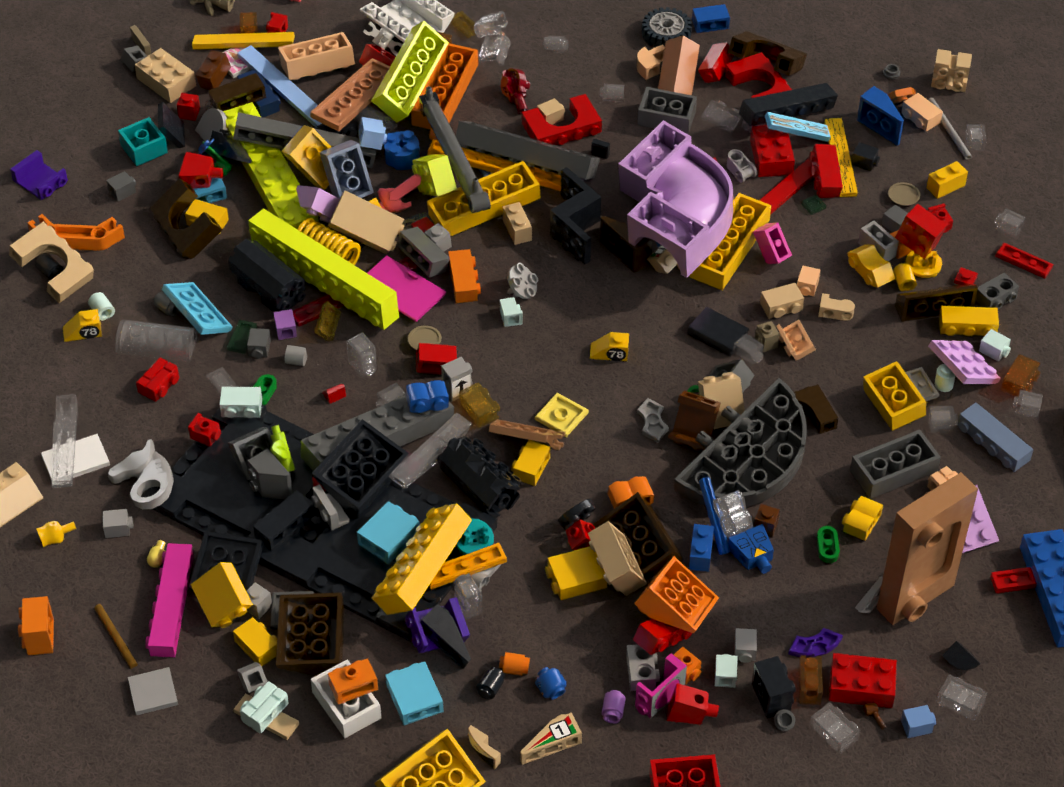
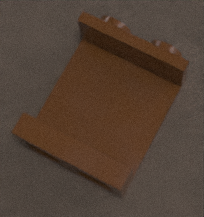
M684 390L679 395L678 402L680 406L673 431L668 435V438L672 439L676 444H687L694 450L702 451L706 448L696 442L695 438L701 431L712 437L721 402Z

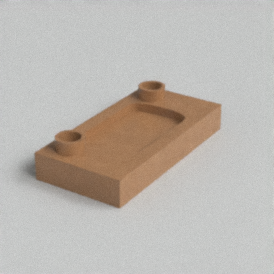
M961 472L896 513L877 604V610L892 625L905 617L910 622L917 620L926 611L928 602L955 584L978 488Z

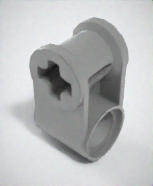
M734 149L729 151L726 164L727 169L740 183L751 176H757L755 165L740 150Z

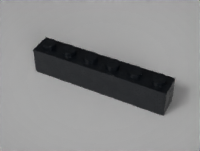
M827 83L745 99L742 101L739 115L749 126L767 123L765 119L767 112L797 117L832 109L838 94Z

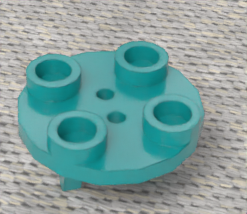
M471 518V523L456 544L461 555L493 545L494 534L487 523L480 519Z

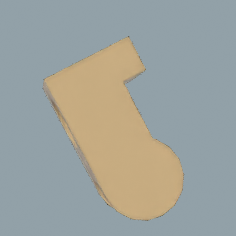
M822 293L818 317L844 321L852 319L855 304L851 300L829 298L830 294Z

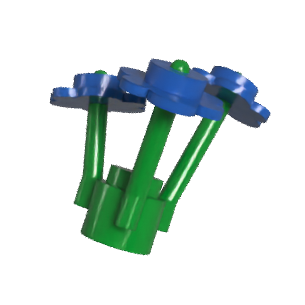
M215 139L203 141L198 149V154H208L217 162L214 167L223 168V176L225 177L231 170L232 165L209 146Z

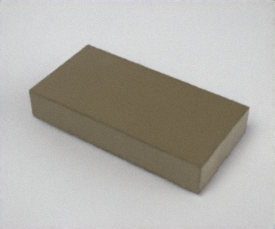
M136 25L131 26L132 40L149 56L151 54L149 42Z

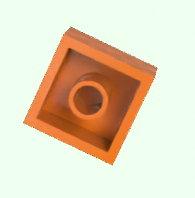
M48 596L23 598L22 607H19V619L22 620V624L18 625L19 637H22V648H26L28 655L53 653L54 618Z

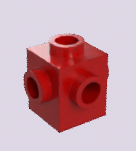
M579 519L566 530L568 543L572 550L590 547L589 541L591 539L588 533L595 529L593 524Z

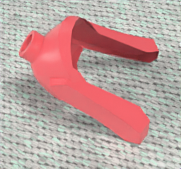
M415 174L396 188H379L377 193L381 208L391 213H397L411 207V201L403 203L401 198L418 188L417 186L421 184L422 177Z

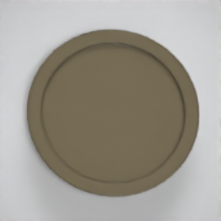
M896 183L888 191L890 199L901 206L913 205L920 199V191L910 183Z
M432 326L416 327L408 335L410 346L416 350L419 343L440 344L442 339L440 332Z

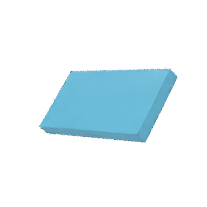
M194 282L163 284L161 290L201 335L226 333L232 330V325Z

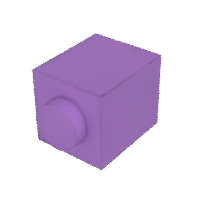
M292 309L273 312L278 340L297 337Z

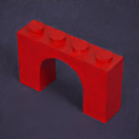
M762 52L726 64L725 76L733 86L750 80H761L772 87L768 91L751 96V98L793 90L779 72L774 70L770 60Z
M586 94L570 98L569 110L574 116L575 121L567 126H555L548 123L538 108L522 112V125L529 137L548 144L563 145L569 141L580 140L583 137L597 135L602 132V120Z

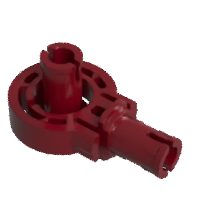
M509 68L502 72L501 91L509 98L510 103H515L517 113L522 114V112L528 110L525 98L530 82L526 80L525 73L522 70Z

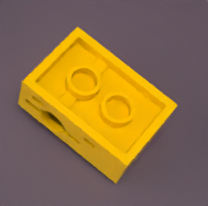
M304 125L281 152L314 186L323 190L328 187L329 182L319 152L329 149L331 146L314 128Z

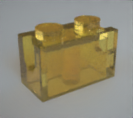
M479 382L459 391V403L479 428L499 419L497 412L500 411L497 401L492 400L488 390L483 388Z

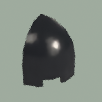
M955 641L942 655L951 665L961 670L974 669L981 664L958 641Z

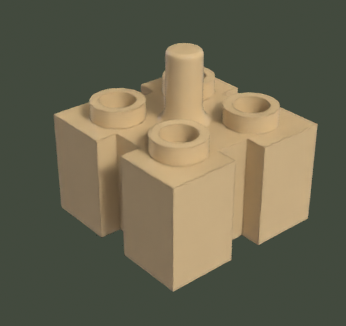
M938 49L931 87L937 89H945L946 87V89H952L955 92H965L972 54L958 52V55H952L951 51Z

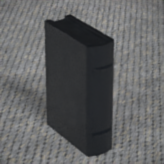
M706 306L688 327L687 334L731 357L748 337L747 332L749 328Z

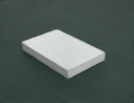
M98 434L41 452L53 485L110 466Z

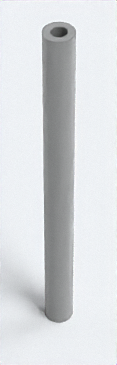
M934 98L928 99V101L940 109ZM942 113V125L964 158L970 159L972 155L944 113Z

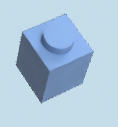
M928 705L903 710L901 722L907 737L911 738L932 733L933 727L936 725V718L934 713L930 712Z

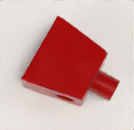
M191 152L185 153L179 178L190 184L192 188H208L211 185L212 178L222 179L223 168L214 167L212 157Z
M677 683L668 702L667 721L702 724L705 716L717 717L719 705L708 703V692Z

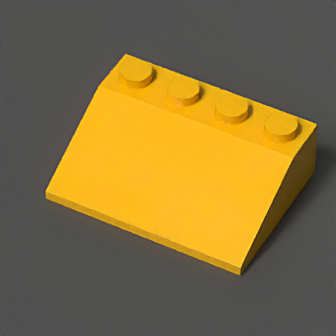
M446 729L374 784L376 787H480L486 781L450 731Z

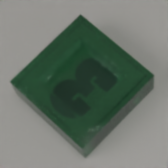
M817 194L801 202L811 215L825 210L827 206Z

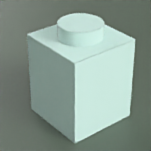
M990 329L981 340L979 352L999 362L1002 357L1006 358L1011 350L1009 347L1011 339Z
M729 654L716 655L715 686L736 688L737 656Z

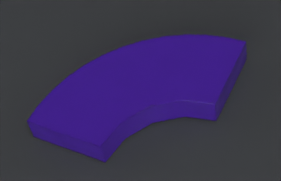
M823 628L820 633L812 637L796 636L788 654L802 658L822 656L837 647L843 635Z

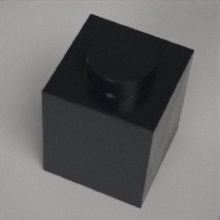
M859 142L852 155V165L871 171L874 166L877 167L880 161L878 156L879 149Z

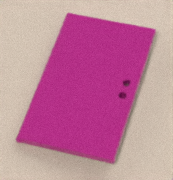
M385 256L367 273L396 291L398 311L415 322L446 295V291L389 256Z

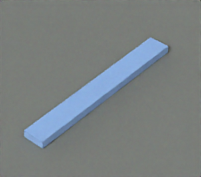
M252 45L237 52L238 57L252 70L256 69L259 75L262 74L265 82L313 126L317 128L318 125L322 124L310 117V112L318 105Z

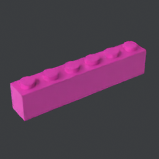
M168 543L167 550L163 551L162 563L164 565L159 570V580L161 581L160 585L156 586L157 602H153L152 613L154 617L149 621V631L151 633L150 636L146 637V649H149L150 656H176L194 557L192 544Z

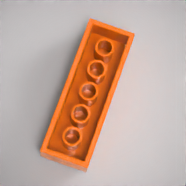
M448 43L420 96L425 95L426 87L430 86L432 91L436 92L440 101V107L449 123L478 66V50ZM418 98L411 110L412 125L432 129L426 116L423 117L420 111Z

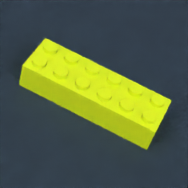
M425 21L412 27L371 101L396 123L408 117L449 42Z

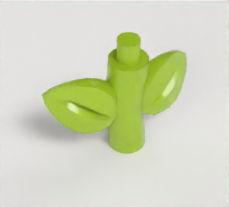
M279 425L272 426L273 435H271L273 444L270 451L277 456L278 461L288 472L293 471L295 467L285 434L280 431Z

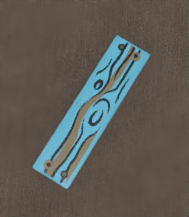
M767 112L765 115L768 129L826 142L831 138L827 125Z

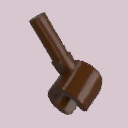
M874 702L866 703L863 707L865 715H873L882 730L885 729L886 726L878 714L877 704Z

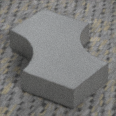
M647 398L637 409V413L642 416L645 422L642 434L658 443L669 431V427L661 419L664 406Z

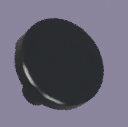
M591 499L578 503L560 516L558 519L559 524L566 531L577 520L584 521V519L591 516L590 513L596 509L595 504Z

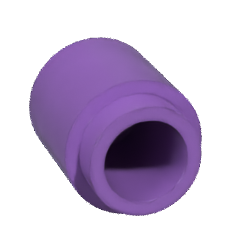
M612 690L605 694L602 715L604 721L608 723H618L623 717L626 698L620 691Z

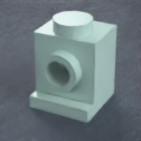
M515 298L500 299V313L504 327L523 324V312L520 305H516Z

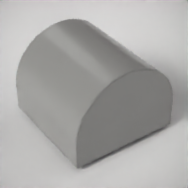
M287 345L285 363L305 366L307 360L306 348Z

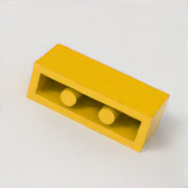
M941 306L939 314L940 334H947L949 336L955 334L985 336L990 329L998 332V308Z

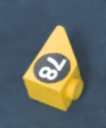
M98 309L80 311L63 326L64 342L102 337Z
M610 332L592 342L590 359L627 361L629 333Z

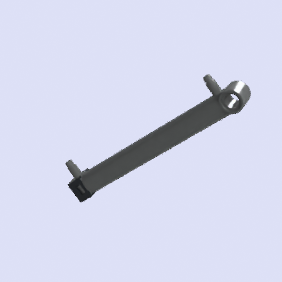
M430 86L426 87V94L419 96L420 111L423 117L426 116L444 154L448 156L450 166L468 200L470 211L476 213L490 209L489 196L486 191H483L478 178L472 170L440 107V101L436 92H433Z

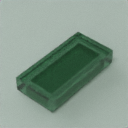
M239 320L228 343L227 350L245 354L248 349L250 329L257 328V323Z

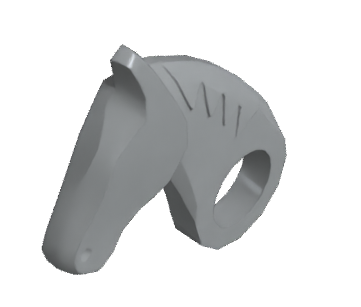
M152 439L147 440L143 450L131 453L108 472V478L113 484L120 483L133 476L137 477L138 480L133 485L130 495L135 506L142 510L153 509L163 504L169 498L174 482L172 470L168 462L155 451ZM151 487H160L159 491L154 495L141 497L145 490Z

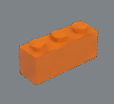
M470 249L448 251L455 302L478 301V294H481L480 283H476L478 281V271L474 270V267H476L475 256H471Z

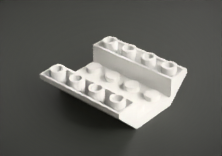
M393 0L381 8L371 2L360 8L362 14L402 42L406 40L412 27L422 21H425L437 33L442 35L455 14L436 0Z

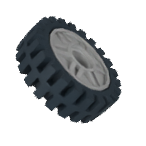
M661 7L659 11L653 9V12L650 11L648 15L644 16L642 37L646 43L648 42V45H654V48L662 44L665 46L667 40L680 36L690 39L692 23L686 13L682 14L681 10L676 12V8L670 10V7H666V10Z

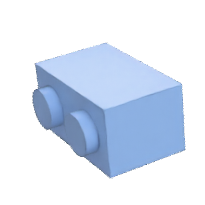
M361 117L358 130L360 146L381 150L382 144H385L387 140V134H385L386 127H383L382 120Z

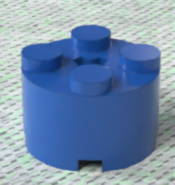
M407 130L405 132L400 131L387 134V140L384 144L386 164L397 170H408L412 168V160L420 158L419 140L412 131Z

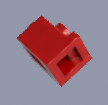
M271 12V20L266 24L267 33L286 32L288 28L287 15Z
M943 203L929 207L927 211L947 224L944 231L946 233L952 229L953 219Z
M200 413L195 416L188 426L190 439L210 447L215 440L219 439L221 434L219 423L202 417Z

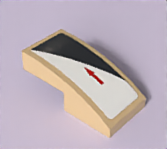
M470 725L468 735L472 747L487 764L496 769L501 763V753L488 745V735Z

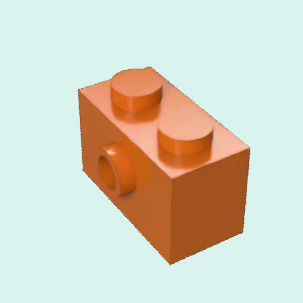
M368 658L362 661H355L343 668H336L328 673L329 686L338 705L378 690L377 677Z

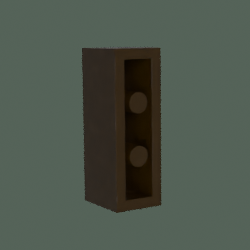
M257 73L208 91L213 108L222 111L267 98L265 86Z

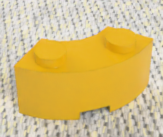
M864 244L847 253L850 266L855 268L864 278L867 285L878 288L896 279L890 262L880 256L875 245Z

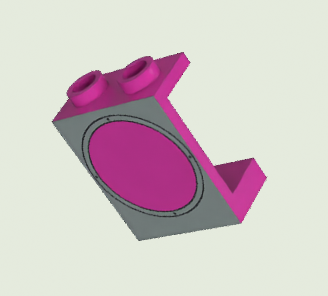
M671 653L665 658L664 682L653 692L641 682H638L635 700L637 711L641 715L646 714L649 718H652L669 702L676 684L685 685L687 665Z

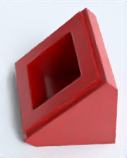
M338 384L323 391L322 394L331 404L346 397L344 384Z

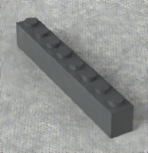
M238 112L233 139L283 149L303 126ZM315 129L331 147L349 140L358 142L360 145L359 138ZM360 146L366 167L372 168L376 149Z

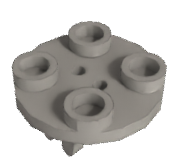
M522 263L512 266L507 276L510 285L507 294L514 293L513 297H520L522 299H530L535 296L538 282L537 275L532 273Z

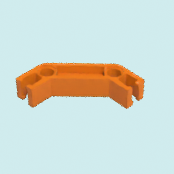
M43 214L38 216L40 224L44 221L48 226H51L60 238H64L68 246L75 250H105L125 238L123 226L121 224L116 226L117 222L113 217L97 226L53 224ZM34 220L27 222L29 231L36 227Z

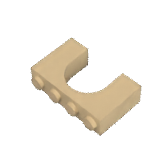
M44 221L10 245L9 255L21 267L44 253L54 254L63 259L66 264L65 270L47 284V292L59 303L93 279L94 270L92 265L85 262L80 254L70 248L64 238H60L55 230Z

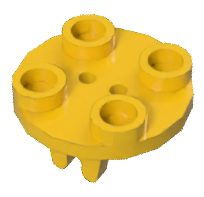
M911 251L905 263L911 266L913 274L922 278L936 277L942 267V260L937 251H932L925 259Z

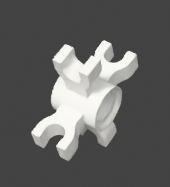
M370 21L368 24L372 26V31L368 32L364 29L363 33L375 37L373 39L375 44L384 50L386 47H389L391 52L397 56L398 52L394 50V47L396 45L402 47L403 44L393 41L394 35L383 27L379 31Z

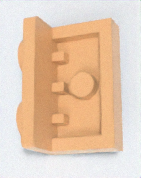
M800 320L793 322L783 329L780 324L776 326L780 334L779 340L781 343H786L784 349L789 357L792 355L795 360H799L816 350Z

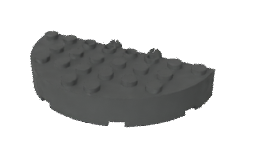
M780 378L741 415L729 405L726 407L727 410L724 408L721 416L725 417L732 424L715 440L704 431H701L696 436L695 441L706 449L675 478L674 490L693 502L705 505L699 480L709 477L718 508L733 509L761 503L773 497L788 485L802 463L807 430L805 414L801 404H799L790 387Z

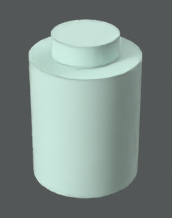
M94 293L89 298V306L92 310L98 309L101 321L114 315L115 309L103 293Z
M945 364L937 368L934 383L936 389L941 392H949L953 389L956 376Z

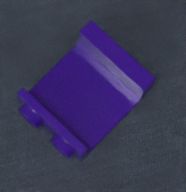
M38 150L10 169L13 181L40 200L51 196L56 189L63 187L68 181L66 170L62 168L56 172L44 164L42 153Z
M457 597L451 598L441 607L449 611L463 642H465L470 633ZM414 607L412 611L407 613L405 618L406 625L412 632L413 645L417 647L419 653L440 649L425 636L420 623L433 608L417 612Z

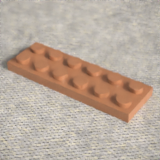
M373 58L370 59L310 112V117L340 131L372 102L371 100L390 66Z

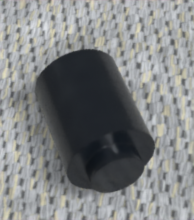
M48 253L41 254L36 259V268L50 280L63 271V266Z

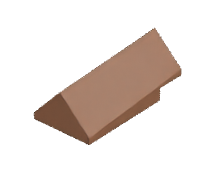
M685 36L666 41L658 89L692 95L699 44Z

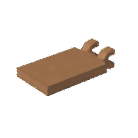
M499 419L492 422L489 426V432L544 443L548 442L555 450H560L564 446V443L559 442L558 439H562L566 435V431L556 432L550 429Z

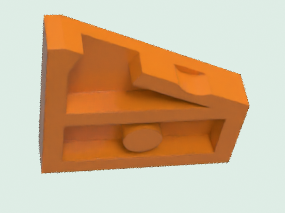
M909 87L895 90L887 95L893 104H897L914 96L916 90Z

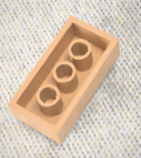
M344 32L278 47L281 66L289 80H298L305 76H315L317 73L331 72L338 68H348L350 65L355 64L352 45Z

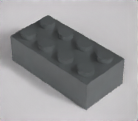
M917 430L852 456L850 472L868 497L872 499L937 472L941 457L921 430Z

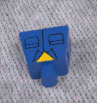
M763 524L729 537L730 552L747 570L758 567L763 574L771 570L772 566L769 561L773 559L774 550Z

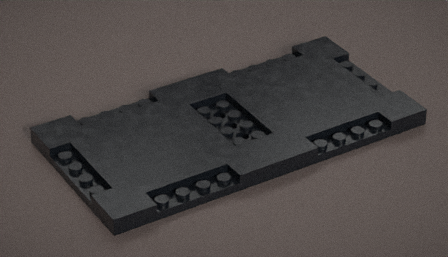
M263 404L261 406L260 418L221 417L219 408L212 416L213 421L219 423L221 430L219 439L215 440L211 447L197 441L192 444L171 468L174 482L169 498L160 506L153 508V510L203 536L204 532L208 531L256 539L253 529L255 523L265 517L272 508L277 507L285 499L262 497L257 491L254 492L249 484L251 480L246 479L234 461L227 443L261 427L269 428L271 435H273L271 427L279 425L280 431L285 434L295 470L289 472L292 493L298 490L311 500L313 496V471L301 458V440L314 434L268 412ZM397 475L358 519L342 508L349 518V523L331 530L328 523L324 522L321 516H314L273 551L263 545L258 564L316 594L342 593L345 609L411 642L412 632L407 627L405 621L409 611L387 615L372 599L376 592V587L383 582L387 571L396 563V558L390 564H387L360 546L357 540V531L388 501L400 506L407 514L415 516L420 524L423 523L430 509L456 503ZM160 487L149 488L142 497L154 495L159 491ZM464 502L459 505L470 518L480 519L487 523L492 532L496 530L497 518ZM306 525H312L314 527L312 530L305 531L303 529V527ZM456 545L445 562L463 556L459 553ZM457 580L434 589H430L428 586L415 606L416 611L431 609L440 604Z

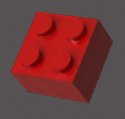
M917 204L905 216L895 238L925 259L937 246L947 224Z

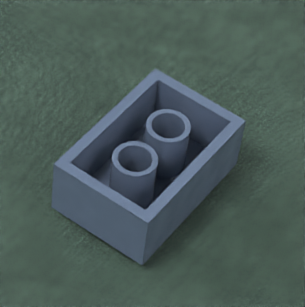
M349 140L319 152L333 196L340 199L344 191L360 198L374 193L358 142Z

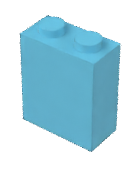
M388 501L357 531L358 544L387 564H390L406 548V543L417 532L416 528L420 525V522L415 516L404 512L400 506Z
M425 661L414 663L407 668L394 670L385 675L386 686L403 725L444 712L443 700Z

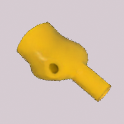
M51 521L40 528H36L43 547L50 544L63 542L64 534L75 530L76 526L74 522L61 526L57 521Z

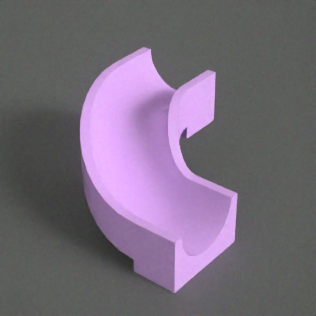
M663 120L618 164L620 191L639 202L627 214L629 243L635 246L643 237L655 240L671 253L680 268L681 275L687 278L716 249L728 232L733 218V186L725 169L710 155L691 144L690 135Z

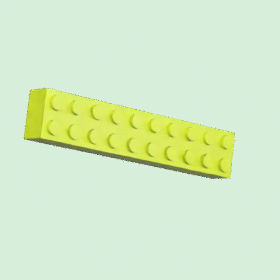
M253 102L223 111L227 117V120H225L226 128H228L227 131H230L232 136H234L238 112L261 117ZM240 141L252 160L251 163L242 162L269 212L296 229L308 218L318 221V216L307 214V210L300 207L296 190L297 185L300 184L280 149Z
M262 209L248 220L251 240L260 243L305 279L307 283H311L321 292L329 294L332 299L340 301L346 308L355 311L360 317L369 320L374 326H378L383 330L399 318L397 293L390 287L265 209Z

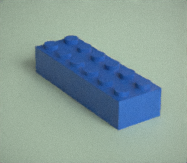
M1062 529L1023 534L1020 550L1026 566L1031 567L1037 583L1035 590L1057 648L1064 647V532Z

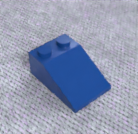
M873 86L860 96L857 121L898 146L904 120L889 96Z

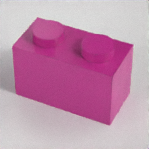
M766 223L753 231L767 264H779L792 256L779 223Z

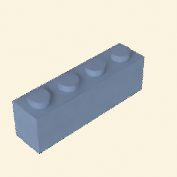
M974 403L960 413L957 424L960 430L964 433L967 432L977 444L984 446L991 456H996L1006 468H1010L1015 472L1031 460L1033 448L979 404Z

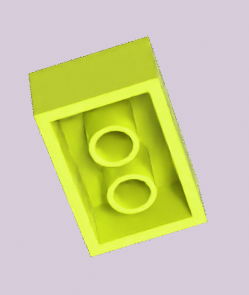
M430 154L412 160L414 175L418 174L422 177L421 184L417 187L423 195L440 196L457 190L447 155Z

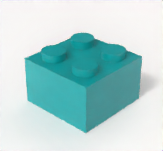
M150 117L118 130L120 145L136 166L168 153L166 138Z

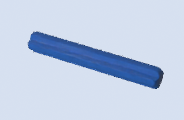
M705 477L699 480L711 526H714L713 534L720 555L728 554L730 547L709 477Z

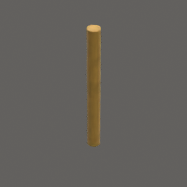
M101 604L94 607L96 613L130 669L138 666Z

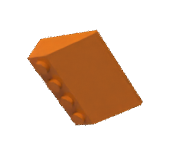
M673 556L657 573L634 604L640 612L646 614L649 618L694 633L719 597Z

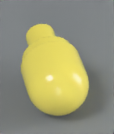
M158 540L157 545L153 546L149 551L147 563L151 567L156 568L162 565V554L165 551L164 546L166 544L162 540Z

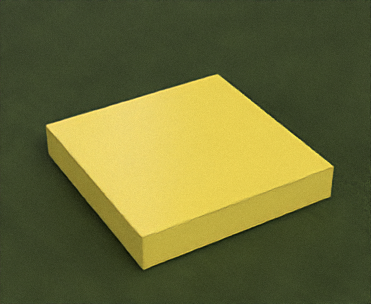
M556 393L535 416V420L556 432L566 431L564 437H567L584 419L589 410Z

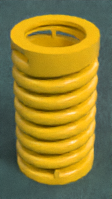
M313 218L304 220L297 229L300 232L303 231L305 235L351 264L355 265L357 263L361 247L346 236H342Z

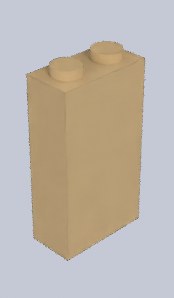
M344 191L327 226L377 251L387 254L389 251H393L397 244L395 238L404 229V225H402L404 219L350 192Z

